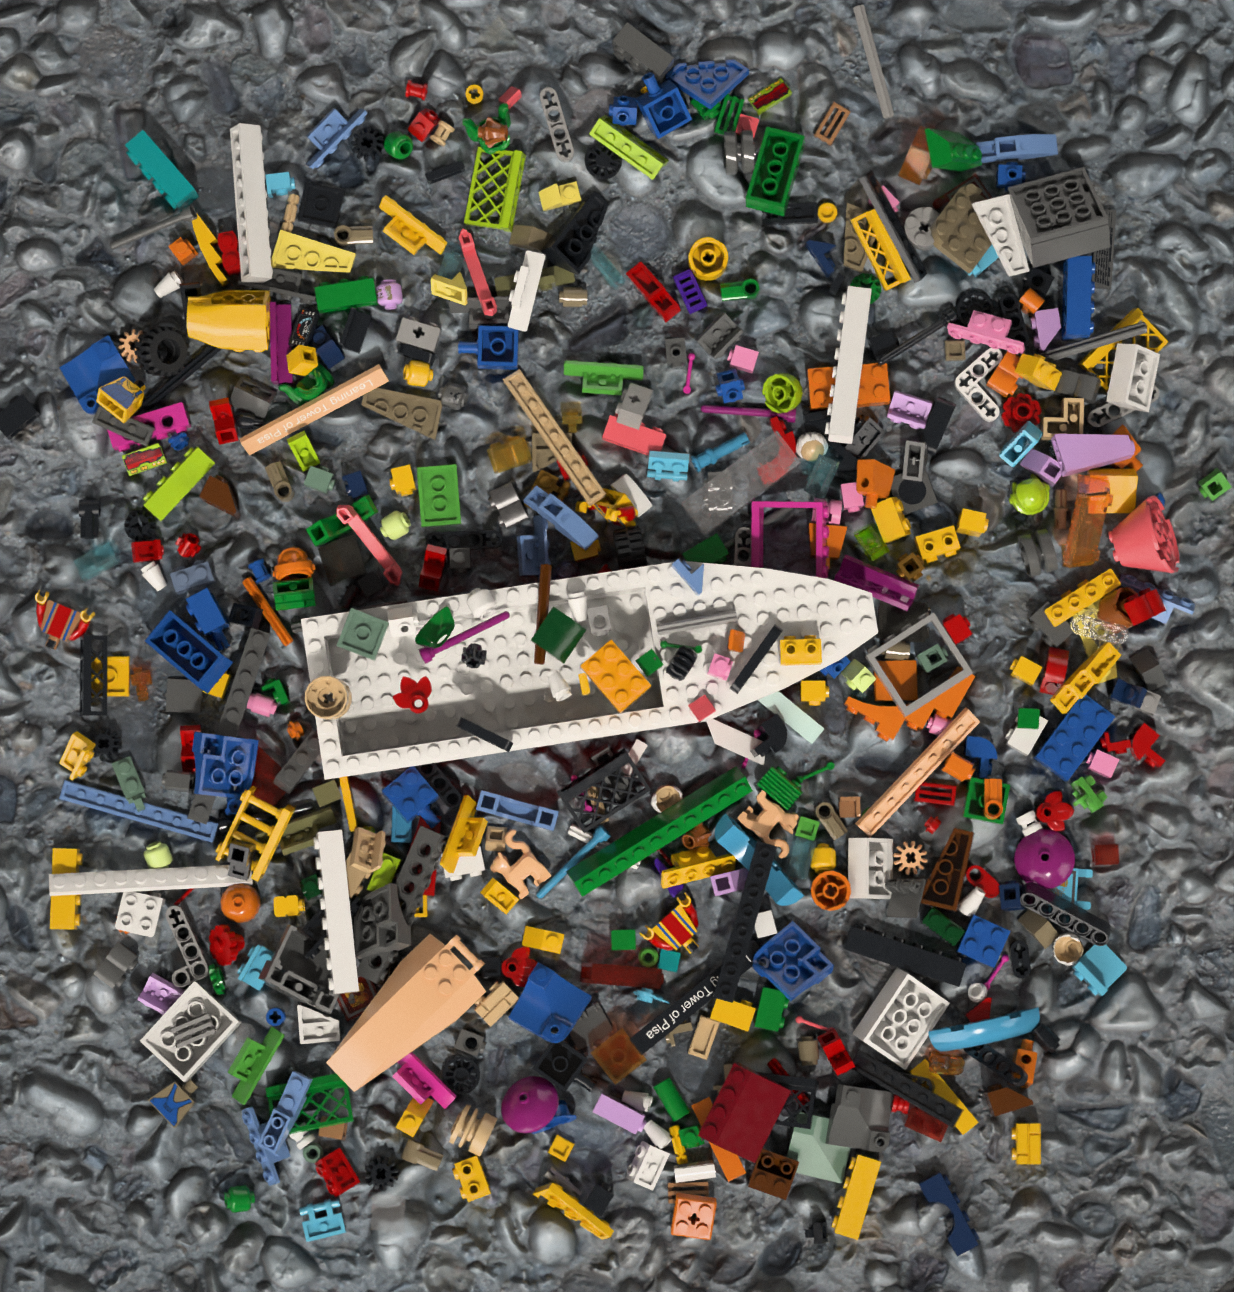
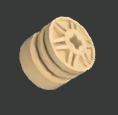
M321 676L314 679L308 685L305 692V703L308 710L314 716L327 720L338 719L349 711L352 704V693L349 686L343 680L331 676ZM327 694L332 695V698L334 699L333 702L327 703Z
M466 1104L454 1122L449 1143L454 1145L457 1137H460L461 1141L458 1147L461 1148L466 1141H469L468 1152L480 1157L498 1118L485 1113L481 1120L477 1119L479 1109L475 1108L472 1116H470L468 1113L471 1105Z

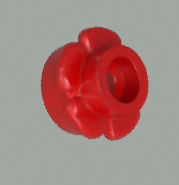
M931 816L924 825L926 832L928 831L933 835L942 823L938 816L935 818Z

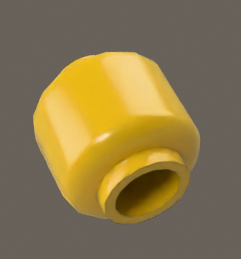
M410 360L408 364H405L403 379L406 380L408 385L425 387L428 381H432L433 369H430L428 363Z
M817 844V847L810 851V867L815 870V873L821 874L825 871L834 870L836 867V851L829 847V844Z

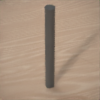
M779 508L764 518V527L790 512L793 508ZM744 530L738 537L742 538L743 541L749 537V534H746ZM734 537L723 543L727 550L734 546Z

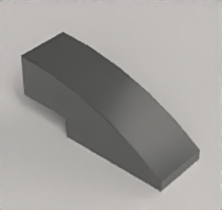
M607 744L589 753L596 766L613 756ZM607 776L605 778L607 786L614 787L616 777ZM619 777L617 788L628 790L629 781ZM616 791V801L618 803L624 802L627 793Z

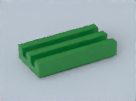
M728 94L725 96L714 133L724 135V131L728 129L735 103H738L739 106L731 131L736 130L745 99H738ZM728 100L732 101L724 128L720 130Z

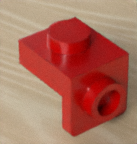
M426 108L417 114L407 130L423 142L441 119L438 118V115L433 110Z
M160 539L131 543L133 563L152 562L162 559L164 547Z
M1108 731L1104 732L1102 737L1099 738L1101 749H1105V753L1115 751V755L1127 753L1126 749L1131 748L1130 740L1110 743Z

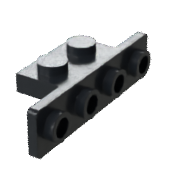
M358 896L350 904L352 914L360 907L358 903L360 898ZM321 908L302 929L316 942L305 955L304 959L306 961L309 958L314 959L321 951L318 947L324 942V938H327V932L322 928V918L325 917L324 909L321 910Z

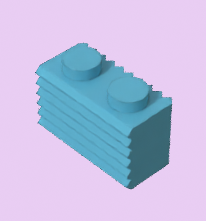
M1027 421L1003 446L999 456L1011 467H1014L1039 442L1043 434L1042 431L1033 423Z

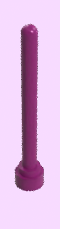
M701 406L703 413L762 417L777 416L792 423H795L796 408L789 412L776 413L770 409Z
M504 611L447 639L438 648L422 647L418 649L426 664L432 661L435 654L508 619L510 614Z

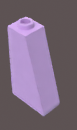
M1055 434L1051 439L1062 477L1130 459L1135 452L1134 442L1130 440L1129 435Z

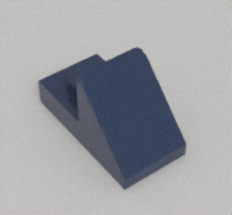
M808 240L805 244L806 248L827 278L834 274L835 264L830 257L826 258L825 256L834 251L837 245Z
M320 326L317 328L311 345L316 348L317 354L327 368L331 369L344 360L345 357L324 327Z
M1118 678L1109 699L1141 708L1147 689L1129 684Z

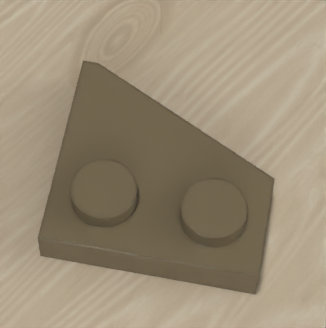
M532 433V470L537 472L556 462L557 459L539 433ZM564 433L572 444V433Z

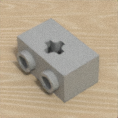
M408 316V319L402 318L396 342L435 354L442 331L438 328L439 325L427 322V324L419 322L418 318ZM419 330H422L424 336L420 335V337L417 338L415 332L418 333Z
M630 383L628 390H623L620 399L623 402H618L615 411L618 414L616 422L639 430L653 390Z

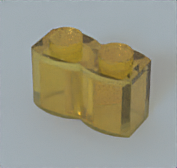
M514 436L508 439V443L501 444V442H497L489 446L490 449H487V454L494 474L532 462L524 437Z

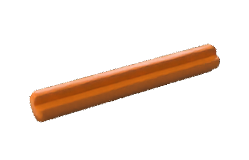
M251 577L243 580V585L257 606L263 609V615L283 645L288 646L293 642L292 637Z

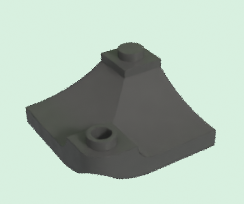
M390 883L367 894L363 898V902L354 918L355 958L363 959L374 954L393 950L399 951L410 946L412 938L411 926L407 925L403 917L398 899L397 885Z
M838 1084L835 1104L832 1103L826 1144L874 1152L886 1150L890 1139L888 1127L894 1093ZM881 1139L882 1143L878 1146L877 1141Z

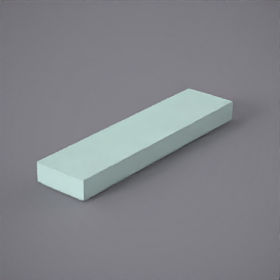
M779 691L758 699L761 704L772 713L778 714L783 722L810 744H813L824 730L821 725Z

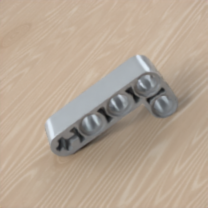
M180 906L169 907L166 911V919L187 966L173 973L172 982L177 987H186L194 981H200L209 975V963L185 910ZM173 910L180 911L178 919L180 922L185 921V924L175 927V924L179 923L176 918L171 917L174 914ZM183 927L189 931L186 939H182L179 936V931ZM190 946H195L197 949V954L194 957H190L187 953V949ZM198 964H202L205 967V973L201 976L195 971ZM181 972L187 976V981L184 984H180L177 981V976Z

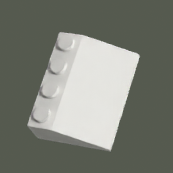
M897 967L852 1034L906 1070L929 1036L928 1031L933 1030L950 1003Z
M194 981L140 1042L183 1082H187L242 1021ZM209 1014L217 1033L178 1048L171 1029ZM207 1019L177 1031L178 1035L208 1023ZM207 1027L203 1030L183 1037L180 1040L181 1042H184L188 1039L208 1032L211 1029L210 1027Z

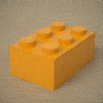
M612 640L608 641L580 666L620 714L651 688V684Z

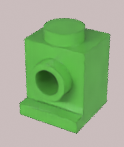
M1217 467L1198 482L1201 486L1198 488L1204 498L1209 497L1212 501L1232 487ZM1212 482H1215L1213 487H1209Z

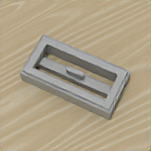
M209 1014L171 1029L178 1048L217 1033ZM207 1019L208 1023L178 1035L177 1031ZM207 1027H210L211 1029L208 1032L200 1034L184 1042H181L180 1040L183 1037L191 1035Z

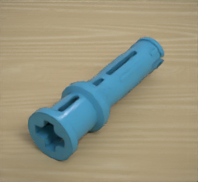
M743 432L712 449L706 448L705 452L697 456H691L690 459L696 471L700 472L702 468L710 464H716L718 459L749 444L750 441L746 433Z

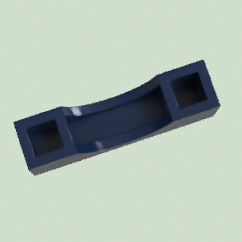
M937 1172L918 1182L928 1202H940L950 1209L953 1216V1226L946 1238L955 1255L958 1257L978 1246L979 1244L976 1240L980 1238L975 1229H970L967 1224L970 1219L965 1210L961 1211L957 1204L961 1202L956 1193H951L948 1186L951 1183L946 1174L942 1175L940 1172Z

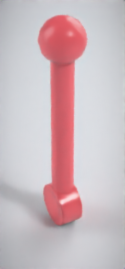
M800 1015L795 1018L797 1023H804L826 1032L833 1029V1027L827 1028L805 1020Z

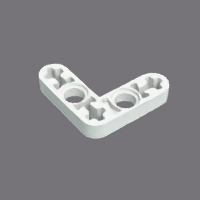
M993 348L985 351L960 373L954 382L957 391L987 422H993L997 419L999 408L977 383L1002 360V352L999 349ZM990 352L992 354L997 353L996 359L998 361L992 360L989 362L988 365L991 367L988 369L986 363L981 361V359L983 358L984 361H987L990 357ZM975 365L983 366L984 373L982 375L974 374L973 367ZM969 371L971 377L976 379V381H973L971 378L967 382V388L965 386L960 387L959 379L965 380L969 376L966 372ZM978 392L982 395L983 399L980 403L972 401L971 396L973 393ZM987 400L988 403L985 406L988 409L993 408L995 410L993 413L994 417L991 415L987 417L985 415L987 410L984 407L980 410L978 407L982 406Z

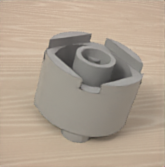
M920 207L913 210L907 216L903 229L915 249L926 251L935 247L930 227L940 214L931 207ZM923 226L928 229L926 232L924 230L920 231V227Z

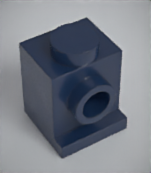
M361 470L342 476L343 482H348L345 485L348 497L352 496L354 503L362 497L369 495Z
M1016 880L1005 881L1004 885H999L1002 910L1005 912L1025 910V907L1020 902L1023 889L1020 883H1017ZM1016 893V898L1012 900L1010 898L1011 894Z

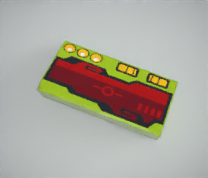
M780 78L750 97L748 101L759 116L791 96L792 91Z
M160 443L122 456L129 476L167 463Z

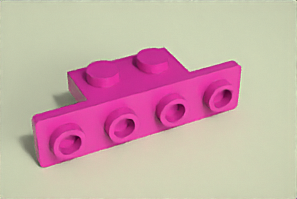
M413 1052L398 1061L402 1067L392 1077L420 1105L430 1095L444 1109L456 1099L457 1096Z

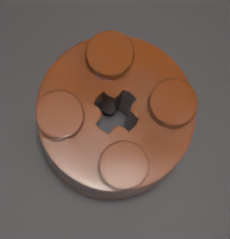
M1130 587L1119 588L1103 596L1099 602L1097 617L1115 634L1133 627L1123 605L1128 602V597L1136 594Z

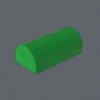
M671 1077L653 1086L673 1122L691 1112Z

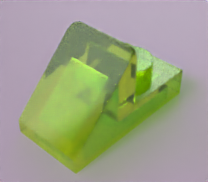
M871 525L854 535L869 561H874L890 551Z

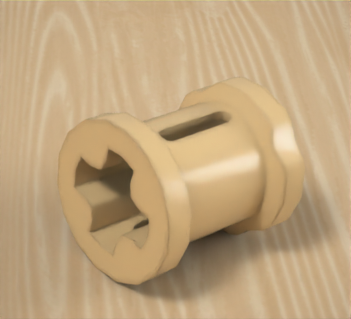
M440 120L435 133L430 135L429 138L445 147V141L455 129Z

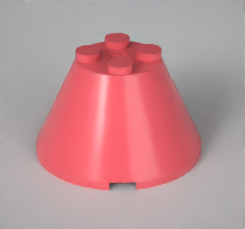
M1156 496L1147 497L1112 531L1108 532L1109 539L1115 548L1113 550V557L1116 562L1120 561L1124 567L1175 573L1179 570L1178 567L1176 568V563L1180 562L1178 545L1170 519H1165L1162 510H1165V508Z

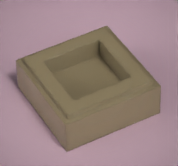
M965 340L944 341L945 361L966 360Z

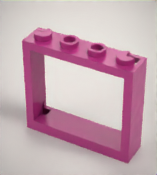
M752 501L751 567L763 568L764 507L816 508V576L814 577L828 578L829 567L826 566V558L829 557V547L826 546V538L829 537V526H826V518H829V512L826 502Z

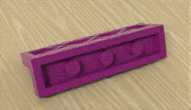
M270 302L271 382L273 385L293 384V374L288 371L286 355L293 350L288 345L292 334V305H277L276 302Z
M845 555L840 570L834 578L836 582L871 592L872 597L906 611L914 602L919 588V584L848 555Z

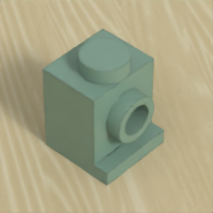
M936 644L918 654L916 659L924 673L927 674L948 661L946 659L948 654L943 646L940 647ZM930 655L936 656L935 662L929 660Z

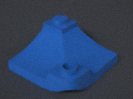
M109 335L92 344L83 353L59 367L82 409L90 415H95L100 405L96 402L98 389L101 386L121 377H126L132 383L136 382ZM91 400L95 402L93 407L88 406V402Z
M194 732L192 747L196 769L194 793L241 798L244 790L250 789L252 785L259 740Z
M794 921L766 942L756 952L752 962L753 969L761 977H766L790 1001L814 984H819L832 973L834 967L820 952L821 948Z
M538 962L528 977L526 986L508 1018L535 1035L551 1043H558L569 1035L592 997L556 974L555 971ZM558 1029L557 1033H552V1030Z

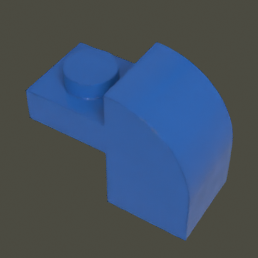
M966 736L964 757L979 758L978 778L987 779L988 775L992 773V763H989V760H997V751L994 745L981 737Z

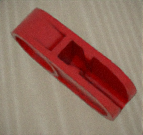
M973 865L967 869L965 875L967 881L973 887L977 886L984 890L986 893L985 897L994 898L999 894L1000 884L982 867ZM978 869L981 873L980 879L972 880L969 875L970 871Z

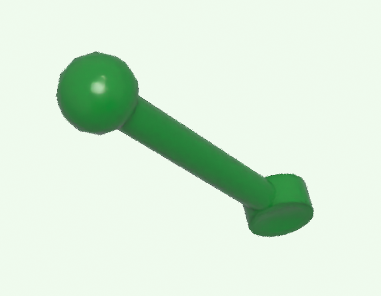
M665 640L660 642L662 648L672 647L679 649V647L683 646L668 643ZM684 645L694 650L697 654L702 652V647L699 645L695 647Z
M829 762L825 767L804 776H797L796 782L801 784L807 778L825 770L834 769V763Z

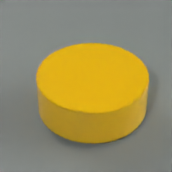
M829 202L821 204L818 208L819 220L823 223L833 222L837 216V208Z

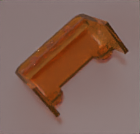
M1077 474L1078 493L1066 544H1061L1062 567L1094 565L1095 561H1099L1100 550H1098L1107 507L1111 506L1113 502V495L1110 494L1109 480Z

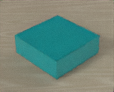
M661 949L657 969L677 972L681 953Z

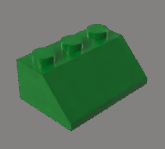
M925 129L932 168L965 171L982 165V153L979 146L965 136L953 131Z

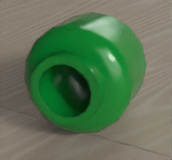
M394 131L385 138L384 148L390 156L397 159H405L412 153L413 141L408 135Z
M247 1185L231 1186L224 1193L226 1209L229 1208L232 1213L249 1211L251 1204L255 1203L254 1191H250Z

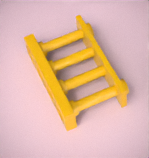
M252 786L248 790L245 789L241 795V806L224 842H220L216 849L218 855L215 860L220 861L225 855L228 856L229 846L233 838L255 844L256 850L262 855L259 861H252L251 871H253L251 878L258 882L263 878L295 807L288 804L286 807L278 809L253 796L257 787ZM249 803L276 816V819H278L276 825L271 827L246 814ZM241 820L267 833V836L270 837L268 842L262 844L237 831Z

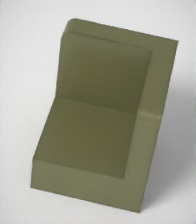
M335 779L312 788L320 808L342 798Z

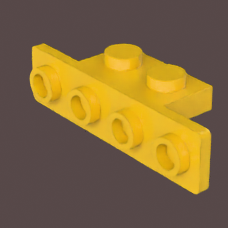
M387 195L382 198L379 208L393 218L384 227V233L413 255L425 243L439 254L444 252L447 241L441 235L432 231L425 223L415 218L411 212L398 205L395 200Z
M1108 569L1090 582L1086 579L1077 585L1079 589L1074 592L1068 590L1060 595L1062 598L1060 601L1044 610L1051 624L1054 627L1058 626L1121 586V582L1113 570Z
M464 795L441 857L440 865L449 873H454L460 856H476L488 823L485 818H474L477 803L469 795Z
M699 847L672 854L671 862L675 867L662 871L661 886L664 889L734 871L736 858L731 853L716 857L709 847Z

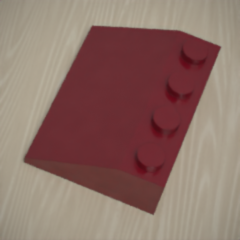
M739 1062L734 1063L698 1136L756 1163L792 1090Z

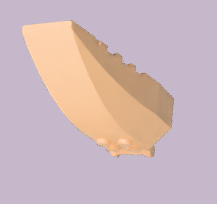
M429 934L399 963L328 1059L326 1064L353 1092L455 1023L484 995L486 990L474 974L485 963L479 960L460 941L461 938L458 935L453 937L446 945L432 934ZM453 946L473 965L470 970L451 952L450 949Z

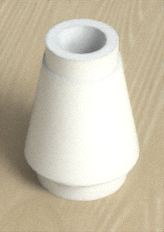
M174 270L166 274L154 288V291L162 298L179 289L180 284H183L184 281Z
M154 561L140 569L143 573L142 576L157 592L167 586L159 565H156Z
M584 591L568 594L569 599L567 601L575 622L587 620V596H585Z
M557 669L547 674L553 698H556L557 701H562L572 695L570 686Z
M976 886L959 902L958 909L968 917H971L973 914L975 915L986 894L985 891Z
M624 1091L622 1102L642 1113L643 1111L648 1112L650 1110L653 1097L649 1096V1093Z
M652 1120L643 1128L654 1146L660 1150L665 1148L672 1140L670 1133Z

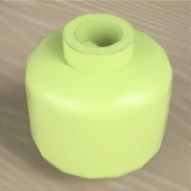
M394 511L381 520L382 527H380V530L384 537L397 540L409 532L411 523L404 512Z
M161 841L147 845L143 853L149 869L169 868L168 865L173 861L168 845L161 843Z

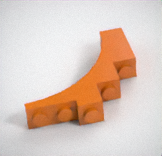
M959 666L956 667V669L951 674L949 679L958 674L959 672H961L963 669ZM971 674L905 718L897 706H876L863 703L850 696L846 699L844 705L847 706L846 710L852 714L857 715V713L865 716L864 720L874 725L876 722L878 724L875 732L878 733L877 737L886 742L889 739L893 741L904 721L907 722L906 726L917 731L918 728L920 730L923 729L933 710L937 711L935 714L940 717L951 719L975 676Z

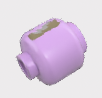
M383 280L376 287L377 302L379 305L385 306L386 310L396 309L397 305L403 302L402 286L396 283V280Z

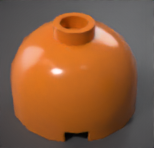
M825 871L819 874L812 882L810 889L811 897L815 904L821 909L828 911L838 910L845 906L851 894L849 881L844 875L836 871Z
M235 884L229 886L223 892L220 904L224 916L230 921L244 923L254 919L259 912L261 901L257 890L252 886Z

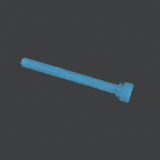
M599 825L594 830V837L536 893L539 899L543 898L567 874L566 871L577 865L599 842H606L611 837L610 833L602 825Z

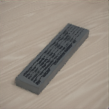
M1105 210L1109 221L1110 248L1093 252L1092 262H1095V273L1092 274L1091 281L1095 282L1096 289H1111L1116 210Z

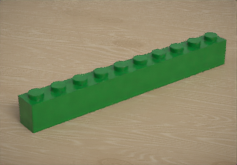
M735 766L566 872L577 891L583 897L753 790L744 774Z

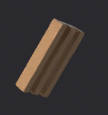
M833 102L815 132L814 137L831 146L851 111ZM837 108L838 111L832 119L830 125L828 126L824 135H821L820 132L822 131L823 127L825 126L834 109ZM844 112L845 114L843 118L841 119L831 138L828 139V134L830 133L840 114Z
M708 1182L668 1183V1203H675L672 1195L677 1193L705 1194L706 1197H709ZM704 1186V1190L672 1191V1187Z

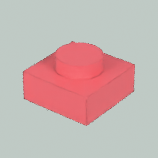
M740 114L735 131L736 134L740 135L742 130H752L754 139L759 119Z

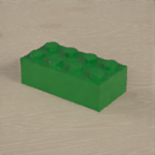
M766 127L745 198L746 207L785 216L805 147L804 135Z

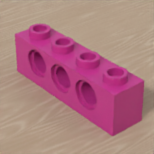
M183 402L131 417L146 425L149 423L154 424L155 431L151 439L157 438V440L168 438V434L187 432V428L191 427ZM169 417L173 418V424L170 427H165L163 424L164 420ZM107 430L115 451H127L130 449V446L138 444Z

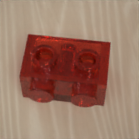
M910 1106L902 1124L939 1142H942L949 1126L916 1106L915 1108Z

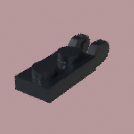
M817 202L788 204L785 216L778 215V218L763 219V225L818 223Z

